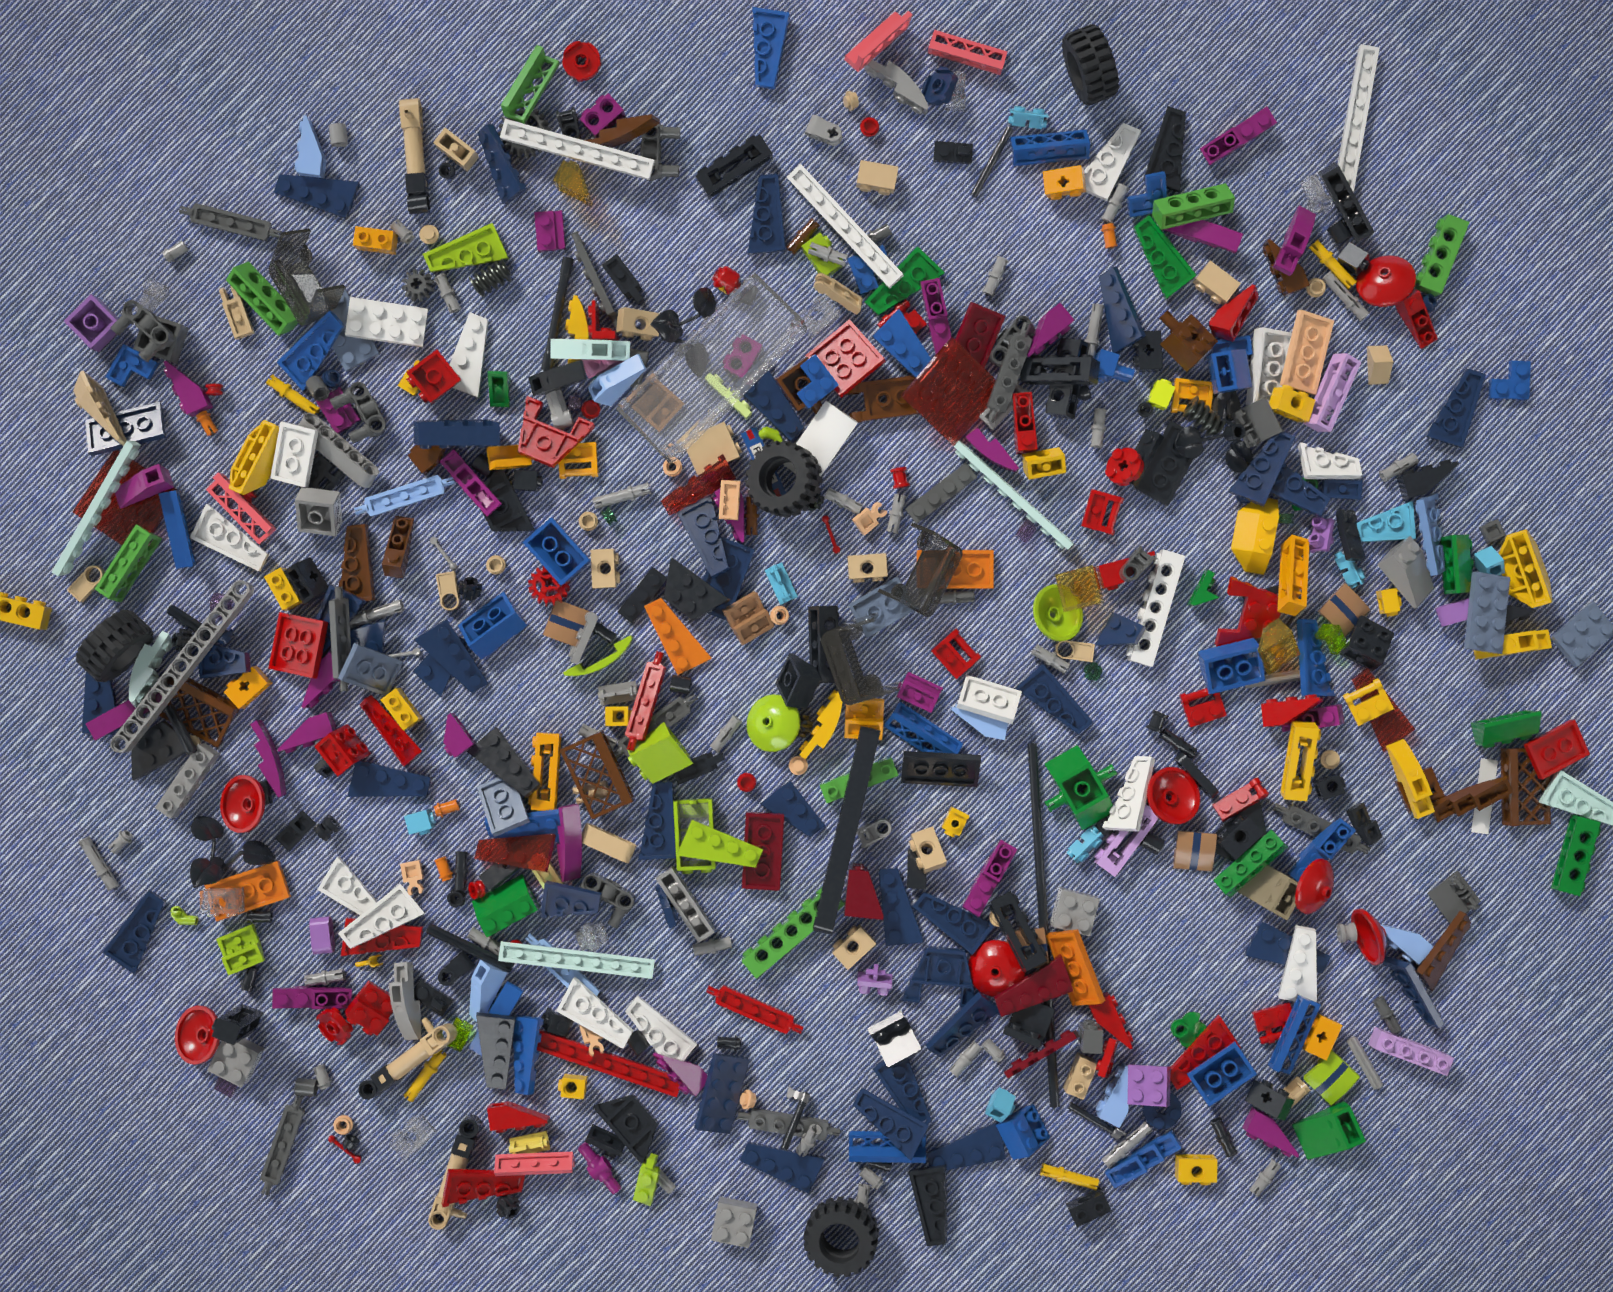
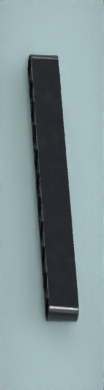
M861 726L813 931L830 935L833 933L879 741L880 730Z

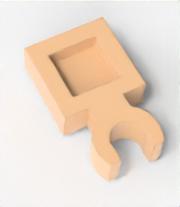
M880 502L874 503L871 511L865 508L852 519L861 534L866 535L879 524L877 518L884 517L887 514V511L884 509L878 512V508L882 506Z
M421 860L401 863L403 883L409 882L410 884L407 889L408 894H413V887H417L419 893H422L423 886L419 883V880L424 879Z
M579 1024L584 1045L590 1043V1056H594L593 1048L598 1047L600 1053H603L604 1047L598 1042L603 1037Z

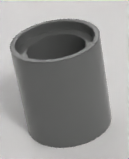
M312 376L306 381V387L314 400L323 401L329 396V389L320 376Z
M297 1078L294 1089L295 1095L315 1097L318 1091L317 1079Z

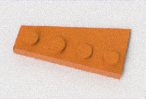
M662 598L644 606L677 675L712 659Z

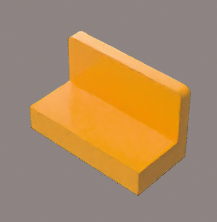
M518 445L487 447L489 470L526 468L532 465V459L518 453Z

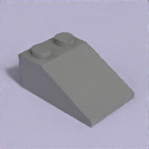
M1411 536L1394 545L1377 564L1414 609L1419 606L1434 588L1426 566L1423 550Z

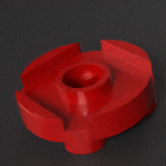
M575 41L564 50L562 61L564 70L568 76L578 82L592 79L601 68L599 52L589 42ZM578 57L586 58L584 65L577 64L579 62Z
M1117 448L1112 452V456L1107 462L1105 474L1116 485L1127 486L1130 485L1129 482L1136 481L1141 476L1144 469V461L1141 459V455L1132 448ZM1124 464H1127L1128 467H1127V468H1124L1123 471H1122L1123 465H1124Z
M337 1008L324 1009L317 1015L316 1021L319 1019L320 1022L318 1028L330 1042L335 1040L338 1042L337 1045H342L350 1038L353 1027L345 1021Z

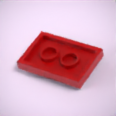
M1573 719L1523 744L1538 779L1542 780L1590 754L1578 725Z

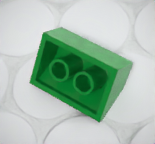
M1469 534L1441 537L1440 545L1443 546L1445 571L1442 572L1444 594L1469 593L1472 577L1471 569L1474 566L1473 559L1470 556L1472 541L1469 539Z
M1524 710L1471 722L1475 745L1490 748L1494 747L1497 742L1508 744L1514 742L1513 739L1520 737V740L1532 738V734L1539 733L1541 711Z
M523 874L495 888L492 892L486 893L484 897H479L472 901L477 921L486 938L541 908Z

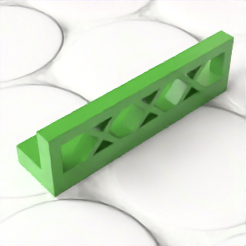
M535 46L501 103L505 117L525 124L559 67L560 63L558 60L545 56L543 47ZM544 62L552 65L548 70L542 71L541 69ZM542 77L543 82L533 86L532 82L534 79ZM534 93L533 99L524 101L525 94ZM525 108L522 116L514 114L516 109Z
M136 524L95 587V590L106 598L121 603L162 538Z

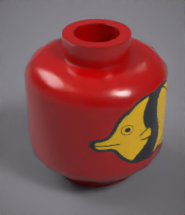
M728 266L719 267L712 277L714 287L726 295H729L732 291L736 293L741 286L739 282L740 274Z

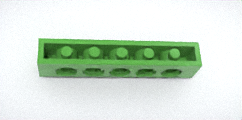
M822 887L816 891L817 896L812 900L809 897L801 904L802 908L798 912L796 910L792 911L786 917L788 920L785 923L779 922L772 928L773 933L768 937L766 934L757 941L758 945L754 949L750 947L742 954L744 956L742 963L756 979L813 932L817 912L816 903L820 899ZM842 898L838 910L845 905ZM804 913H809L812 916V920L804 922L801 916ZM788 926H795L798 930L797 933L789 934L786 930ZM780 938L783 944L780 947H775L772 944V940ZM760 950H764L768 953V957L760 959L757 953Z

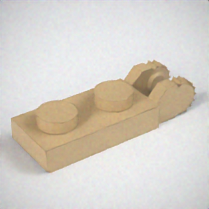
M823 273L816 275L814 290L820 294H826L830 299L838 302L856 315L861 311L862 297Z
M231 286L234 299L229 300L225 288H220L222 305L234 338L239 340L255 334L242 297Z

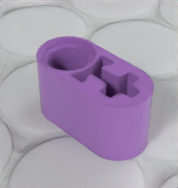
M1469 598L1435 608L1441 627L1467 620Z
M331 916L311 918L309 928L313 954L334 953L335 939Z

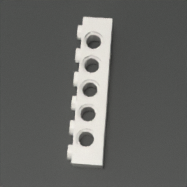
M1164 549L1156 553L1153 564H1156L1154 572H1150L1148 578L1150 586L1143 594L1144 606L1139 609L1137 615L1139 624L1145 626L1147 621H1151L1153 629L1150 632L1145 630L1140 641L1145 639L1148 642V647L1145 650L1139 647V643L1138 645L1128 646L1126 652L1128 661L1153 667L1185 560L1184 555ZM1163 566H1167L1170 570L1167 577L1161 573ZM1158 584H1161L1164 587V593L1162 595H1159L1156 592V586ZM1153 602L1159 606L1157 613H1153L1150 610V605Z

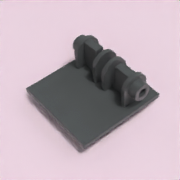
M1266 397L1231 413L1234 422L1241 424L1245 428L1246 433L1243 440L1247 448L1254 447L1259 442L1283 432Z
M1458 870L1427 893L1449 924L1459 911L1466 913L1470 909L1476 910L1479 908L1478 903L1481 902Z

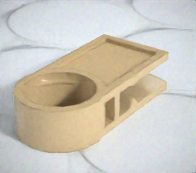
M93 565L87 567L68 587L67 591L79 602H84L95 591V587L105 573L104 569ZM93 568H97L100 571V579L97 582H92L89 579V572Z
M455 571L436 574L441 606L445 610H456L460 605V597ZM448 594L455 595L457 603L453 608H447L444 605V598Z
M1068 640L1059 641L1055 645V653L1062 659L1093 662L1095 644ZM1062 642H1067L1071 646L1072 651L1066 657L1061 656L1058 652V646Z

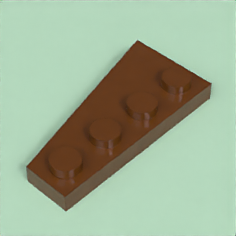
M368 524L347 526L344 543V561L341 564L342 576L338 587H343V590L366 601H375Z
M1462 911L1458 912L1416 970L1425 987L1431 991L1436 987L1462 938L1470 928L1471 921L1467 914Z

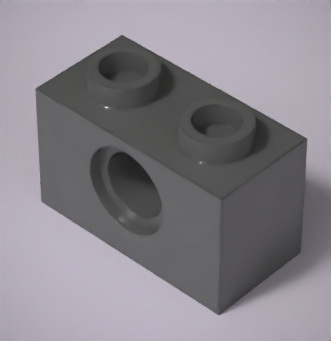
M1084 1020V1023L1078 1022V1034L1080 1037L1078 1038L1077 1045L1082 1053L1102 1054V1028L1094 1020Z

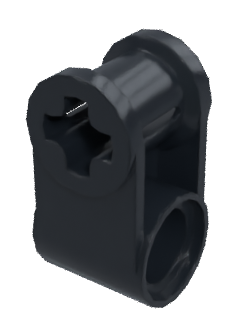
M571 107V110L563 112L556 111L562 135L568 136L570 133H576L575 138L582 140L575 107Z
M462 951L439 972L438 981L444 986H449L471 970L475 964ZM450 972L451 977L445 979L444 976Z

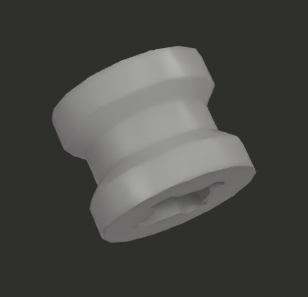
M1351 922L1348 925L1337 924V937L1340 943H1345L1348 940L1351 942L1357 941L1355 923Z

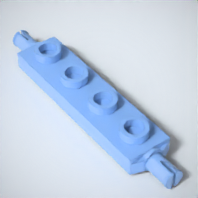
M435 475L366 497L365 505L354 507V511H356V515L367 512L371 517L445 494V487L455 484L453 477L442 480L439 475Z
M531 933L525 938L531 945L555 948L547 939L543 938L538 941ZM546 967L567 988L572 979L576 977L598 996L600 990L579 970Z

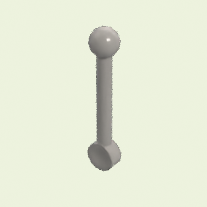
M431 537L430 543L437 547L449 563L450 569L455 570L457 568L456 563L450 560L438 544V539Z
M414 648L413 651L391 654L388 656L394 658L413 654L415 656H419L421 654V650L419 648Z

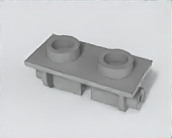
M636 681L598 687V699L601 705L633 701L638 693Z

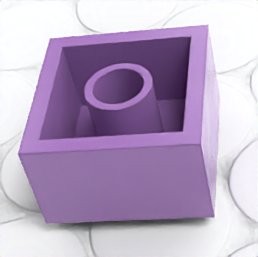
M90 294L64 322L90 349L100 352L117 335L110 327L119 318L100 298Z
M1128 1065L1127 1104L1170 1106L1171 1067Z

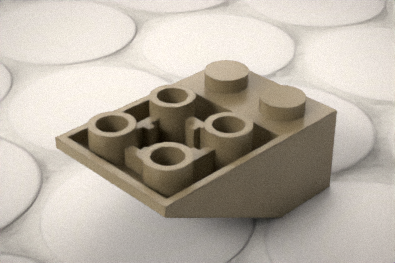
M1268 865L1238 892L1281 918L1288 920L1296 907L1295 892L1298 882Z

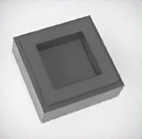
M1494 519L1479 527L1486 544L1506 536L1499 519Z

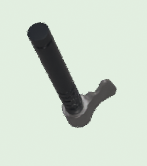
M791 1087L787 1090V1098L794 1097L799 1102L780 1147L784 1151L788 1150L804 1107L810 1099L809 1093L798 1092Z
M1070 1102L1067 1107L1069 1110L1110 1133V1136L1117 1140L1127 1134L1117 1127L1108 1125V1123L1103 1122V1120L1073 1102Z

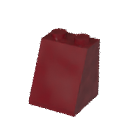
M863 863L849 865L844 916L883 920V912L868 868Z

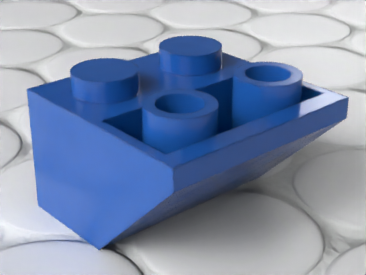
M1246 349L1228 350L1212 353L1207 356L1214 394L1252 388Z
M1034 1103L1012 1113L1002 1123L999 1122L996 1125L1013 1160L1030 1157L1050 1139Z

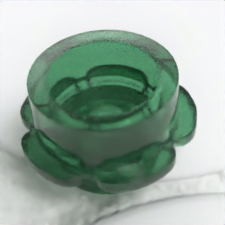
M1090 662L1083 669L1084 676L1088 680L1096 681L1102 674V668L1096 662Z

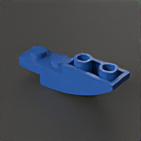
M1341 818L1333 822L1299 855L1300 859L1289 870V875L1299 882L1301 875L1310 863L1316 859H1332L1354 834L1356 829Z

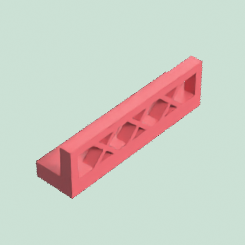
M895 11L846 54L844 60L859 72L908 28L913 14L907 11L901 17Z
M934 30L928 48V54L1001 75L1007 51ZM936 37L944 38L947 45L936 42ZM961 43L966 50L953 47V45ZM976 48L981 49L984 56L970 51ZM993 54L1001 55L1002 58L1001 61L993 58H989V56Z
M217 473L213 477L215 481L206 490L261 545L276 530L275 526L252 503L246 501L239 493L229 489L230 480L224 474ZM220 485L225 490V496H218L213 490ZM229 498H233L237 502L238 509H231L228 506ZM242 512H246L252 518L251 523H244L242 521ZM255 526H260L266 532L261 538L255 534Z
M573 1152L499 1154L495 1156L494 1174L495 1176L573 1173L575 1158Z

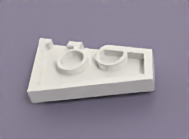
M1299 443L1298 450L1304 479L1361 478L1362 471L1358 458L1337 452L1332 454L1325 452L1323 448L1317 447L1314 449L1307 447L1305 443Z
M337 856L317 889L359 915H362L378 902L340 856Z

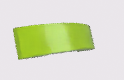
M630 635L613 644L617 652L585 669L583 664L579 663L564 671L563 674L565 676L587 675L609 666L625 653L634 640L633 636Z

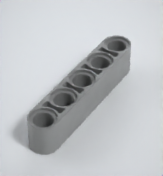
M305 413L299 426L319 430L315 449L359 486L369 488L379 473L378 468L318 416L312 413Z

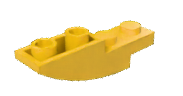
M573 295V300H570L568 305V311L571 314L570 319L566 320L565 330L568 331L569 336L575 337V339L591 340L588 334L589 323L584 307L578 296ZM568 359L567 364L579 361L581 359Z
M1548 629L1504 635L1502 654L1473 651L1475 660L1546 650L1552 648Z
M841 689L838 692L834 690L828 697L830 700L826 707L822 705L816 713L818 715L817 720L822 725H817L810 733L813 736L810 741L805 740L799 748L801 751L799 755L805 760L816 745L824 749L830 740L842 709L843 691Z
M1401 739L1387 745L1386 748L1397 780L1403 784L1414 818L1419 819L1435 812L1430 799V795H1433L1430 786L1407 742Z

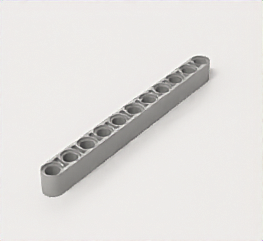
M239 580L231 586L112 738L110 745L113 751L127 753L135 747L252 597L254 587L251 583ZM242 585H246L247 591L241 595L239 589ZM233 600L235 606L232 610H229L227 604ZM221 615L223 622L217 626L215 619ZM206 631H209L211 637L205 641L203 635ZM194 646H197L199 649L196 656H193L191 653ZM185 662L187 665L186 669L181 672L179 665ZM170 677L174 678V685L172 687H169L167 684ZM160 692L162 700L158 703L155 700V696ZM146 708L150 710L148 718H145L143 715V711ZM134 723L138 726L135 734L131 731ZM121 739H124L126 742V746L123 749L119 747Z

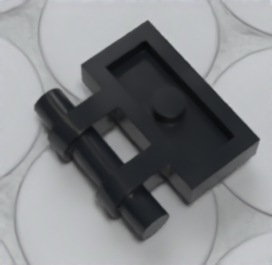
M318 453L313 459L309 486L306 488L331 491L341 483L340 480L345 474L340 470L335 475L331 474L330 471L335 466ZM326 477L330 481L324 488H321L319 485Z

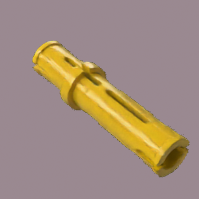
M1318 239L1308 247L1320 259L1319 262L1321 264L1324 263L1347 289L1357 282L1332 256L1333 253L1328 251Z
M274 374L270 376L271 380L268 378L266 385L279 392V396L282 398L286 397L307 413L316 415V413L320 412V407L292 389L289 383L285 384Z
M443 1050L433 1054L429 1061L424 1063V1068L403 1095L405 1098L409 1097L408 1101L414 1102L430 1077L438 1071V1066L447 1056L445 1052L442 1054Z
M1043 1163L1040 1169L1041 1176L1056 1179L1057 1182L1064 1181L1095 1191L1097 1190L1096 1186L1099 1184L1098 1178L1068 1171L1061 1166L1058 1168Z

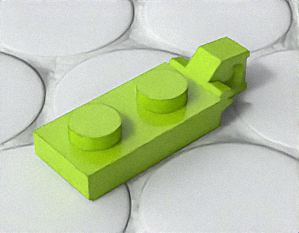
M651 1153L650 1157L647 1158V1162L642 1163L633 1196L634 1201L651 1206L653 1203L661 1171L660 1167L656 1166L658 1159L656 1154Z

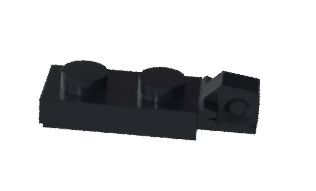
M617 254L602 264L604 270L628 300L633 297L638 305L645 301L639 293L642 290L639 282Z
M712 752L705 753L691 759L693 764L674 773L677 784L680 785L717 769V763L725 760L723 752L713 756Z

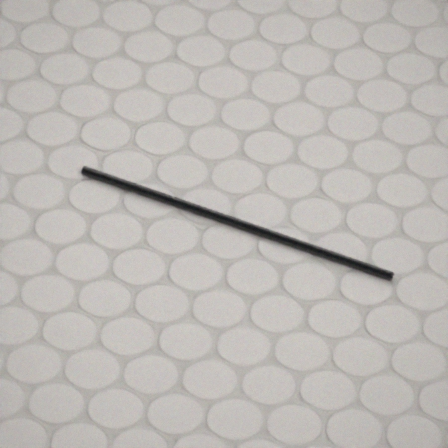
M1027 743L1039 928L1044 927L1045 935H1047L1049 929L1037 743ZM1046 939L1048 958L1050 963V946ZM1053 999L1045 1001L1043 1004L1053 1008ZM1054 1015L1046 1034V1042L1052 1039L1055 1041ZM1055 1051L1047 1056L1050 1107L1052 1108L1060 1107Z

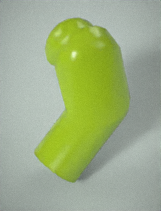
M763 427L759 431V437L763 440L783 441L778 430Z
M179 906L171 908V916L179 925H197L198 916L187 915Z

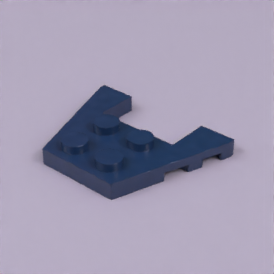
M926 945L902 1000L920 1003L922 984L961 987L959 1005L964 1007L975 996L965 949Z

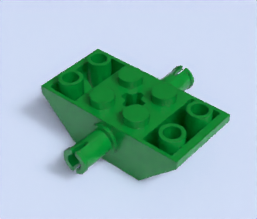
M1078 745L1044 763L1059 790L1058 795L1044 802L1050 813L1064 804L1068 805L1081 830L1110 815L1109 811L1113 805L1102 782L1117 775L1116 770H1113L1112 764L1098 772L1094 771ZM1079 784L1085 785L1082 793L1077 791Z

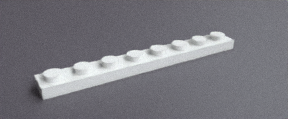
M1362 44L1358 48L1338 165L1353 193L1380 49L1379 47Z
M505 119L500 135L501 140L650 180L655 163L653 159Z
M801 164L787 176V179L889 289L904 276Z

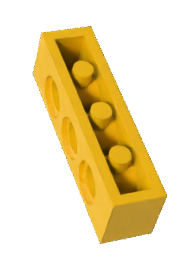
M0 592L1 621L39 630H47L52 607L45 606L46 602L34 600L31 603L27 602L25 597L15 596L14 599L8 597V593ZM9 603L12 607L10 612H8L6 609ZM27 608L30 609V615L28 617L25 615V610Z

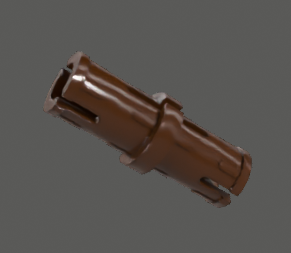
M811 218L801 231L798 230L795 238L786 246L789 252L792 251L793 255L797 253L803 244L810 240L809 238L820 227L817 222H814V219Z
M746 497V514H744V518H746V535L751 536V528H753L752 535L757 536L758 506L754 503L751 505L750 497Z

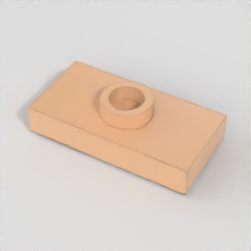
M721 480L719 519L738 520L741 481Z

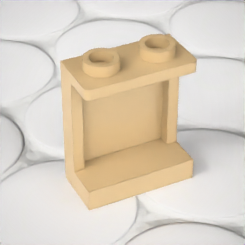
M722 422L682 440L698 477L728 462L740 459L739 454L742 451L738 442L734 443L731 438L734 433L730 424L726 426L725 422Z

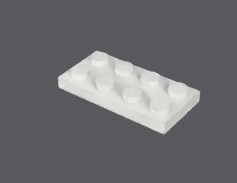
M350 297L345 336L423 348L428 309Z

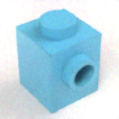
M1492 546L1474 554L1475 567L1479 572L1494 575L1505 573L1504 559Z
M430 809L404 816L409 835L419 832V836L430 833V829L435 827L436 817Z
M999 1087L991 1095L985 1114L1002 1123L1013 1113L1015 1109L1013 1103L1016 1096Z

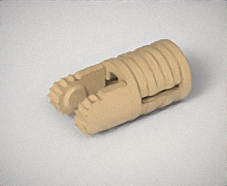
M607 780L600 781V785L609 788ZM587 784L584 785L583 790L585 793L588 792V795L593 796L596 786ZM577 787L572 789L574 794H580ZM598 787L595 797L599 799L605 798L609 791ZM581 796L575 799L577 804L584 803Z

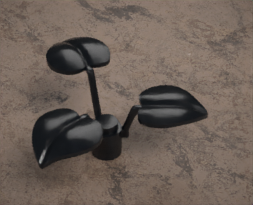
M708 287L699 288L694 293L693 306L698 312L697 315L679 322V316L674 310H665L650 324L659 333L663 341L682 343L689 346L684 352L685 360L691 371L698 377L702 376L706 368L708 354L701 343L696 342L692 344L680 339L683 335L681 326L701 316L704 320H710L714 316L716 301Z
M1236 391L1217 394L1212 402V410L1215 411V415H1219L1230 426L1224 429L1223 434L1200 439L1199 430L1195 427L1183 428L1178 433L1175 441V449L1181 456L1189 459L1197 458L1204 450L1201 442L1224 437L1227 441H1233L1230 444L1231 449L1225 455L1228 468L1236 473H1243L1253 460V455L1250 447L1247 448L1245 442L1240 440L1245 436V428L1241 424L1230 422L1234 421L1231 413L1241 409Z
M198 816L194 818L191 824V832L195 838L201 841L212 840L210 861L206 858H197L190 866V878L194 888L219 882L223 876V869L227 870L228 866L240 855H243L244 862L251 865H265L275 861V855L266 844L252 840L244 843L243 850L239 851L225 864L221 857H215V838H221L224 835V828L221 823L211 817Z

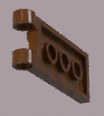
M913 376L860 382L846 394L855 395L863 393L865 411L849 413V416L858 423L943 411L939 379L929 390ZM881 396L887 398L885 403L880 402Z

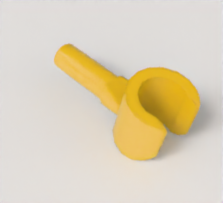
M382 955L370 956L366 961L356 962L355 966H381L383 963H378L377 957Z

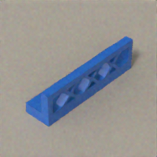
M1087 130L1010 137L1013 166L1084 160L1090 157V140Z
M174 490L159 493L176 569L193 567L196 565L180 491Z
M902 702L897 704L893 713L884 724V727L921 752L958 754L963 746L962 742ZM893 719L900 723L901 727H896L891 721ZM908 732H914L917 738L911 737ZM924 742H929L933 748H927Z
M1301 995L1297 996L1269 1060L1268 1066L1271 1069L1288 1075L1291 1074L1321 1004ZM1309 1004L1313 1005L1312 1012L1305 1015ZM1303 1020L1305 1028L1303 1031L1297 1033L1300 1024ZM1295 1038L1297 1041V1046L1295 1049L1289 1051ZM1286 1056L1290 1060L1287 1069L1282 1067Z
M849 1131V1162L926 1163V1134L912 1161H910L880 1131ZM853 1138H862L863 1141L853 1142ZM875 1138H880L883 1141L880 1143H875L873 1140Z

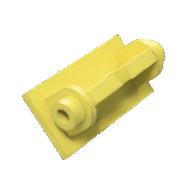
M547 1131L509 1138L510 1154L537 1153L550 1150Z

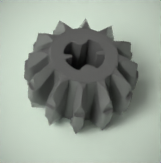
M413 269V275L406 272L409 278L402 279V282L406 285L401 287L403 291H406L405 296L407 298L411 297V300L414 302L417 298L420 302H423V296L429 299L430 295L428 292H434V289L430 286L435 284L433 280H430L431 275L429 273L425 274L423 269L419 273L416 269ZM417 282L421 283V285H419V289L415 287L417 286Z

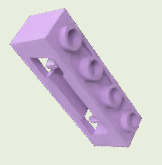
M1347 353L1333 354L1317 394L1314 397L1316 401L1310 420L1303 424L1317 432L1332 431L1361 361ZM1347 372H1351L1349 378L1345 375ZM1327 415H1332L1330 421L1326 420Z
M1145 804L1141 822L1142 827L1139 832L1135 831L1121 849V855L1114 852L1113 848L1116 849L1129 831L1116 830L1115 833L1112 832L1107 837L1105 847L1103 849L1100 848L1096 852L1094 862L1116 877L1158 820L1151 807Z
M1374 1027L1368 1045L1376 1050L1448 1076L1454 1060L1447 1053L1392 1034L1378 1027Z

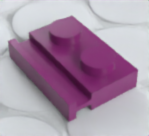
M563 211L534 212L537 251L566 250Z
M341 387L330 392L325 400L316 401L331 427L338 434L361 421L351 403L334 410L330 399L344 393Z
M907 672L896 697L932 713L943 688Z

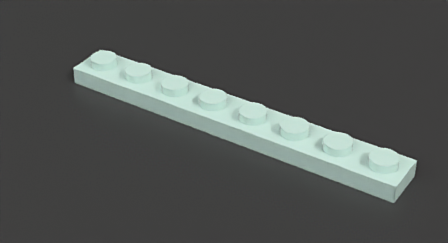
M959 440L954 446L957 449L955 453L962 459L966 457L971 462L969 466L976 472L980 470L985 475L983 478L990 485L993 483L999 487L997 491L1005 498L1009 496L1013 500L1012 504L1019 511L1023 509L1027 512L1026 517L1031 522L1035 523L1037 521L1042 526L1040 530L1047 536L1051 534L1056 539L1054 542L1061 549L1064 547L1069 549L1073 545V541L962 441Z
M126 441L53 568V574L62 576L72 571L74 560L81 555L83 551L82 546L91 538V531L94 525L96 526L102 518L101 513L110 505L112 494L119 489L120 480L129 472V465L138 456V449L141 444L136 441Z
M501 941L498 961L652 979L655 959Z

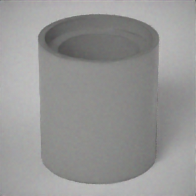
M330 124L331 146H347L346 124Z

